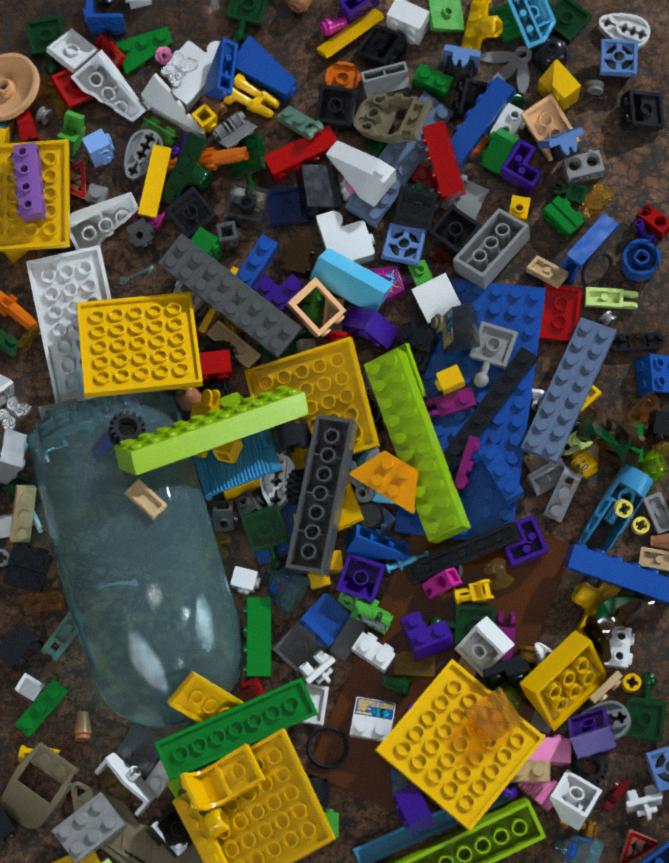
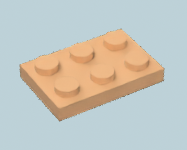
M552 93L520 113L521 118L537 143L560 132L572 129L571 124ZM549 148L541 149L548 161L553 160Z

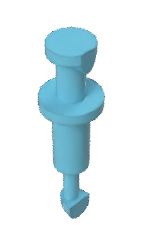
M424 551V554L410 556L407 560H396V563L393 564L387 563L385 564L388 573L397 568L402 571L403 567L415 563L421 558L429 557L430 553L429 551Z

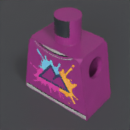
M397 266L369 269L394 283L381 307L404 296V285L413 282L410 271L400 274Z

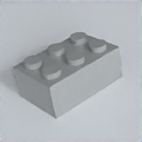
M100 792L52 829V832L74 862L81 863L125 829L127 825L106 796Z

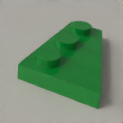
M168 27L115 42L118 49L126 57L122 63L126 77L131 75L132 71L138 67L144 66L145 62L155 57V52L159 47L166 46L170 48L173 46Z

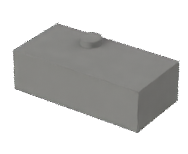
M498 208L454 257V272L485 290L530 239L529 225Z

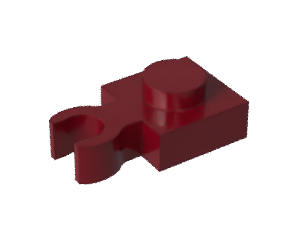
M624 779L621 782L616 781L610 788L612 793L602 808L609 812L630 784Z

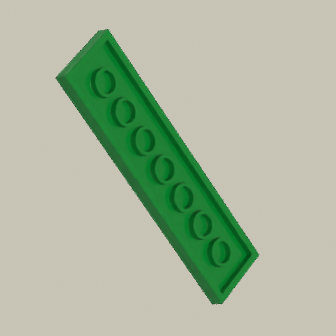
M301 677L159 740L154 745L171 781L180 777V774L183 772L189 773L223 758L244 744H254L280 729L292 727L318 715Z

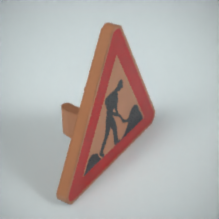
M80 160L70 167V193L82 199L87 198L84 160Z
M629 830L619 863H628L658 845V841L634 830Z

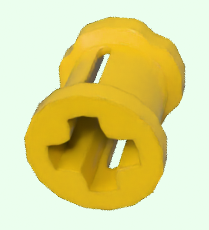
M634 673L627 674L621 681V687L626 693H633L641 686L640 677ZM630 679H633L632 682L636 684L632 688H630V685L626 683Z

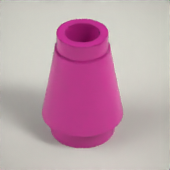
M342 16L323 19L319 26L323 36H331L347 27L348 23L346 17Z

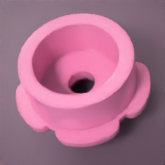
M165 46L159 47L156 50L155 59L157 62L165 65L171 60L172 53L170 48Z

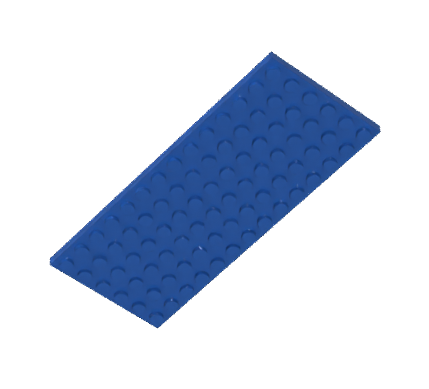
M448 278L462 308L452 312L454 342L446 350L443 351L441 331L435 333L440 341L425 374L419 372L427 395L423 400L427 401L444 395L443 391H438L434 381L437 380L436 373L456 364L465 380L466 387L462 389L472 388L477 406L492 388L505 369L490 365L487 374L489 377L488 384L485 387H477L473 379L480 372L483 362L469 357L482 321L518 332L508 365L521 347L537 356L546 288L491 282L484 290L469 280ZM426 321V328L432 329L430 323L428 324ZM536 363L478 441L481 443L480 449L493 442L496 443L519 484L524 455L521 446L527 433ZM437 406L427 408L428 412L438 410ZM477 406L441 418L439 416L431 419L443 452ZM474 453L472 460L475 461L474 468L467 475L470 480L467 488L460 490L456 487L471 528L448 539L467 541L515 521L517 501L509 506L506 505L476 453ZM459 467L457 468V470H456V471L454 472V474L452 475V478H453L454 483L456 482L455 479H456V476H457ZM398 505L395 532L426 536L416 507L415 513L412 514Z

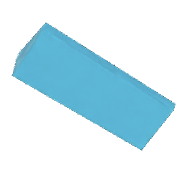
M330 248L318 257L309 280H312L316 277L327 290L357 307L374 309L377 312L394 283Z

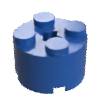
M647 239L631 241L624 249L620 260V267L625 277L636 282H643L652 278L661 261L660 250Z

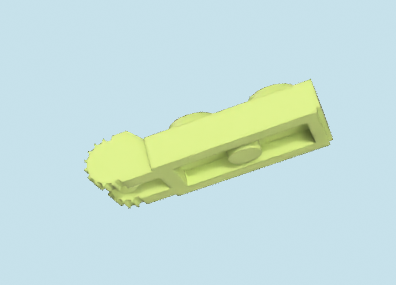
M586 287L584 307L634 310L638 308V303L623 302V297L637 298L638 292L617 288Z

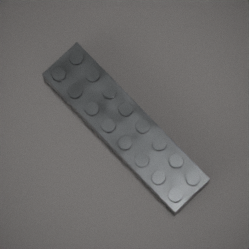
M182 233L158 262L162 270L277 360L280 359L302 331L301 326Z
M316 414L285 566L290 571L329 577L359 426L353 419Z

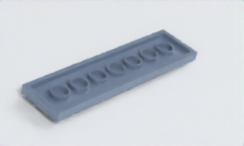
M424 91L419 101L426 102L427 99H430L433 109L429 110L422 127L442 120L447 124L454 112ZM422 128L418 134V141L397 144L388 143L378 159L396 169L397 180L375 207L360 199L356 192H354L344 207L374 229L398 196L400 186L407 183L426 155V151H428L427 144L424 145L421 134H424Z
M583 317L580 318L523 441L522 451L555 464L558 463L617 334L616 329Z

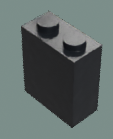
M301 165L295 173L301 214L315 216L330 211L338 212L342 208V200L336 167L334 165Z

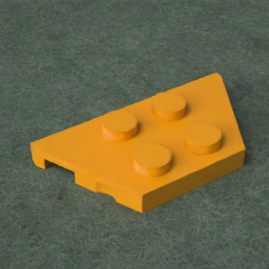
M384 450L350 472L349 475L410 513H415V499L419 471Z

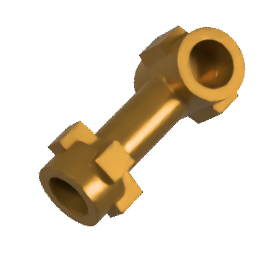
M561 819L559 820V825L562 828L568 829L570 825L561 821ZM586 819L580 830H583L582 835L593 838L598 830V822Z

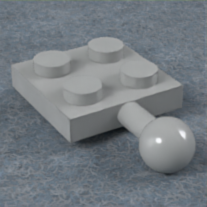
M484 321L481 322L469 354L470 358L483 362L480 372L473 379L477 387H485L488 384L489 377L487 374L490 365L506 369L518 337V332Z

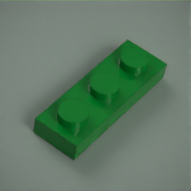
M53 679L14 725L31 738L70 692Z

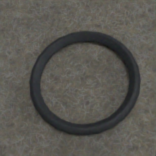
M595 253L585 262L581 271V281L585 287H598L607 280L613 266L612 257L608 253ZM606 256L609 261L607 273L598 283L588 284L585 281L586 268L594 258Z
M331 726L320 727L307 740V755L310 761L319 768H335L347 757V739L337 728ZM325 730L337 733L344 743L342 757L336 763L330 765L317 762L310 750L311 741L314 736Z

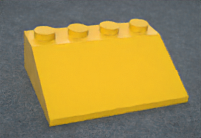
M574 630L519 684L528 700L549 727L555 731L609 677L591 639Z

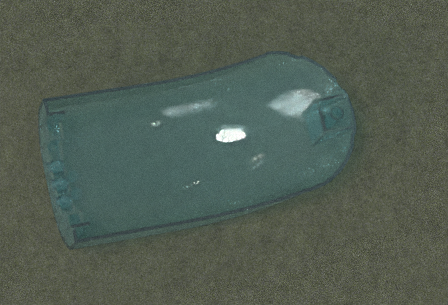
M162 390L97 397L64 407L47 415L30 430L27 436L64 594L93 682L106 703L118 714L146 726L172 727L187 724L194 720L169 706L167 703L168 699L191 671L230 693L239 678L243 666V630L193 456L139 475H134L119 469L114 449L115 441L112 443L110 441L111 437L108 436L111 418L113 419L115 414L119 416L121 411H123V414L129 411L130 415L135 412L136 417L140 415L141 421L144 420L145 433L150 434L156 432L157 428L174 426L173 423L183 421L180 407L174 401V394ZM122 425L119 431L123 435H132L134 428L129 425ZM138 479L168 505V508L154 521L124 495V492Z

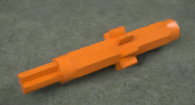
M214 147L205 148L199 159V165L208 168L209 171L217 170L219 165L248 160V151L246 147L218 151L214 150ZM178 158L169 160L167 172L173 170Z
M0 290V314L4 318L8 314L30 333L36 332L39 328V322L18 305V298L13 294L7 296Z

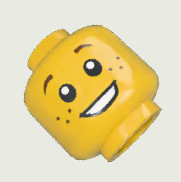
M578 450L571 456L570 467L575 472H582V478L589 479L598 471L599 463L590 451L585 450L581 452Z

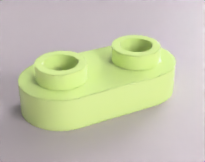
M577 431L571 433L566 443L570 449L563 450L565 453L563 456L569 457L578 450L583 451L589 448L593 442L588 440L587 442H582L577 438Z

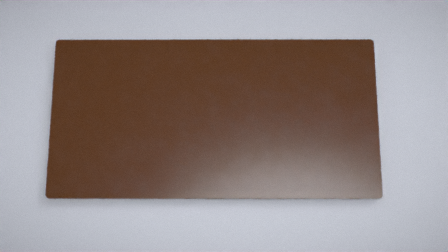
M543 532L541 533L549 550L547 555L510 569L503 552L504 548H501L463 564V575L460 578L462 584L453 587L462 589L468 587V584L490 579L491 583H489L491 595H494L493 600L481 603L466 601L460 603V605L496 607V626L499 611L504 613L502 623L504 627H510L511 612H516L514 657L519 655L518 645L534 647L566 569L562 568L568 546L571 544ZM411 534L407 541V544H409V557L422 555L424 551H429V556L464 541L446 539L439 543L429 542L426 536ZM403 567L402 571L399 568L395 569L379 605L380 608L394 616L387 633L384 635L370 627L368 632L378 638L377 642L382 645L386 643L394 649L395 659L386 672L383 673L357 655L326 725L337 728L345 735L348 742L347 757L335 768H319L311 761L307 768L309 774L318 778L329 779V783L396 813L397 811L393 804V801L396 799L393 792L406 787L405 784L408 786L410 785L409 783H413L406 781L398 783L400 784L399 786L392 785V765L375 751L382 742L350 737L356 698L362 697L396 703L392 724L393 730L406 714L410 704L415 703L451 659L459 663L461 657L455 650V629H449L453 636V647L421 660H415L402 633L400 618L419 611L426 627H428L429 619L434 616L441 618L442 621H455L456 603L453 588L429 600L422 587V584L429 579L413 585L406 567ZM476 672L475 678L485 686L483 677ZM383 676L407 677L409 680H412L409 695L400 696L387 688L381 687ZM505 681L499 687L488 688L508 706L516 690L513 686L508 688ZM325 730L313 754V758L324 765L336 763L344 753L342 738L333 731ZM419 789L430 813L442 809ZM459 824L440 833L446 835L456 830Z

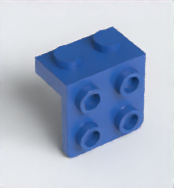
M86 0V4H83V15H85V23L88 24L90 33L100 35L101 33L119 35L126 32L124 18L121 13L98 14L94 0Z
M649 353L635 359L638 396L645 397L655 392L669 394V356Z
M324 593L299 619L302 622L300 626L308 633L311 631L316 636L314 639L321 646L326 645L329 647L350 618V614L328 593Z

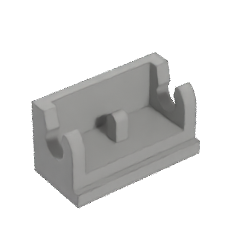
M561 457L557 464L549 462L527 475L526 481L536 497L556 486L565 467Z

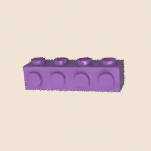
M36 142L13 145L14 153H11V158L16 169L13 170V177L17 181L15 196L19 199V205H16L17 214L21 216L24 222L47 219L40 149Z

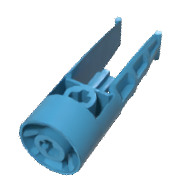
M624 464L600 499L578 542L585 544L603 518L606 523L614 524L600 550L606 552V555L632 519L653 485V480L641 470L629 464ZM625 498V500L632 504L633 512L627 518L620 516L618 518V515L614 512V504L618 500ZM622 504V507L619 508V511H623V513H625V509L628 508L624 504Z

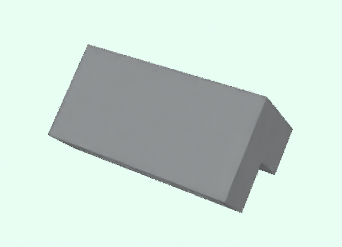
M405 61L361 72V84L366 99L376 94L394 96L395 93L411 91Z

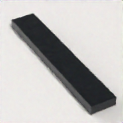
M512 521L405 567L412 584L415 585L432 578L445 569L456 568L522 539L515 522Z

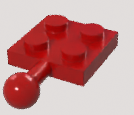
M66 69L52 75L50 80L69 110L95 97L83 92L71 78L74 73Z

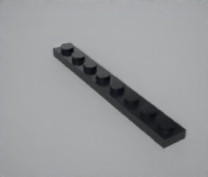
M523 347L520 348L443 452L451 475L460 466L469 436H475L480 439L536 363L538 356Z

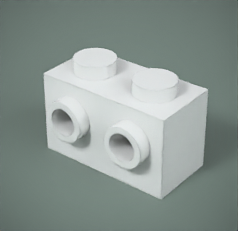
M508 103L490 131V135L501 127L519 137L518 132L520 129L524 130L526 127L520 116V113L524 110Z
M617 626L613 629L612 638L609 639L612 658L606 663L602 661L604 667L626 670L628 665L632 664L633 653H630V645H634L635 634H632V628Z
M362 632L351 648L352 652L385 673L396 657V654L393 652L394 649L386 643L382 645L377 642L378 638L372 633L368 632L365 634Z

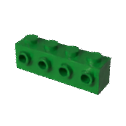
M247 597V603H244V614H247V622L243 623V632L247 634V642H243V653L247 654V661H243V673H247V678H272L271 597Z

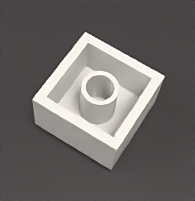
M394 0L387 13L386 28L404 34L409 44L419 46L429 28V11L406 0Z

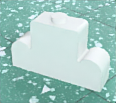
M187 41L179 51L177 50L173 53L171 60L166 64V66L174 67V78L176 81H179V83L175 82L177 85L172 86L174 100H180L188 112L204 95L206 77L219 46V41L209 43L207 52H204L191 41ZM177 53H179L180 56L178 57L182 56V60H186V62L188 59V63L190 59L193 60L192 64L196 61L195 66L189 70L191 65L184 64L180 65V67L173 63L174 55L176 57ZM183 66H189L188 70L183 71L181 68L185 69L186 67ZM177 71L181 73V77L179 79L176 78Z
M337 211L316 215V223L325 250L330 248L359 265L375 259L373 247L375 240L373 234H369L365 221L361 220L343 226V217Z

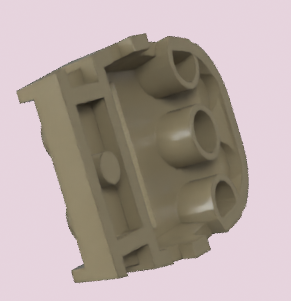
M395 93V96L376 94L368 97L361 103L353 122L361 135L375 141L389 144L418 141V134L429 110H432L433 106L430 99L422 102L419 101L418 97L412 95L411 97H405L402 93ZM399 109L408 110L398 132L388 134Z
M40 742L15 769L2 795L3 809L13 820L25 828L36 829L42 827L63 805L64 799L72 787V778L78 773L79 769ZM30 762L62 784L50 803L18 781Z

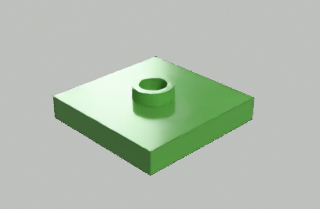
M425 0L427 10L429 11L431 31L463 33L465 31L460 0Z

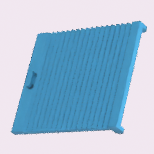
M269 429L240 438L243 448L235 464L217 461L212 449H209L207 458L193 455L207 501L212 500L213 495L282 470Z

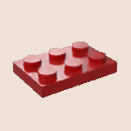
M545 283L546 294L539 339L569 343L579 323L582 288L560 285L557 289Z

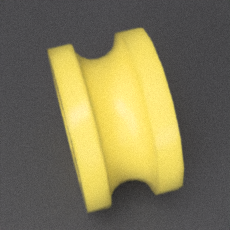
M620 499L614 504V512L622 518H627L632 514L633 506L629 501ZM622 504L628 506V509H625V513L619 511Z
M642 516L637 517L631 524V529L636 535H644L650 528V522ZM641 521L644 523L643 526H646V528L638 530V526H636V524H639V522Z

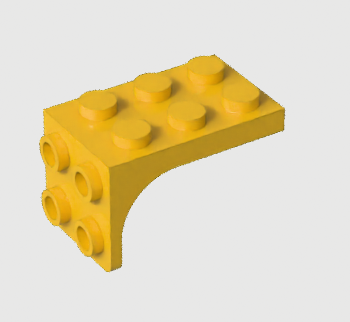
M249 744L242 745L206 768L196 772H183L180 774L181 785L190 797V805L197 811L205 812L221 808L266 780Z

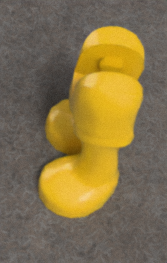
M241 73L233 81L232 94L223 100L226 105H231L235 101L247 106V110L252 113H257L266 118H272L274 112L265 107V105L275 109L280 105L278 99L266 91L262 92L252 86ZM238 90H242V91H244V92H247L248 94L254 96L255 98L251 99V98L247 97L246 95H244L243 93L239 92Z

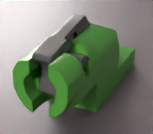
M343 592L338 597L337 602L342 607L352 611L351 618L364 623L384 635L387 633L394 616L378 607L380 601L375 599L373 603Z

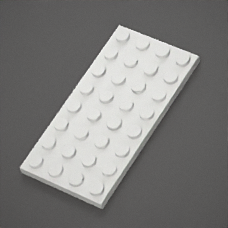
M100 245L26 261L55 403L71 399H77L78 403L102 398H85L77 302L112 299Z

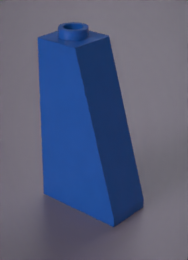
M248 36L237 53L234 74H243L246 81L288 102L290 97L293 98L297 92L296 80L251 36Z
M604 213L566 254L560 268L568 271V277L565 281L570 285L581 274L585 262L592 255L598 253L615 233L619 224L613 218Z

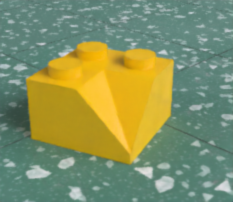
M556 59L539 79L537 89L543 97L552 93L564 112L578 101L581 85L561 62Z

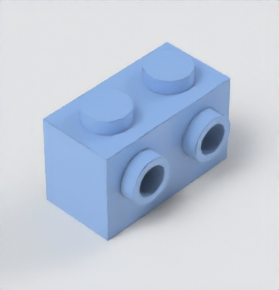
M102 128L82 138L86 152L95 168L102 164L106 165L115 158L113 154L115 150L112 144L113 141L108 133L104 134Z

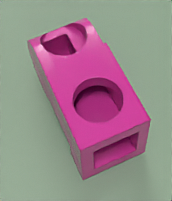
M455 567L433 576L422 584V587L430 600L462 584V581Z

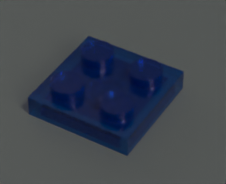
M297 186L266 190L268 192L267 198L271 227L308 222V215L301 214Z

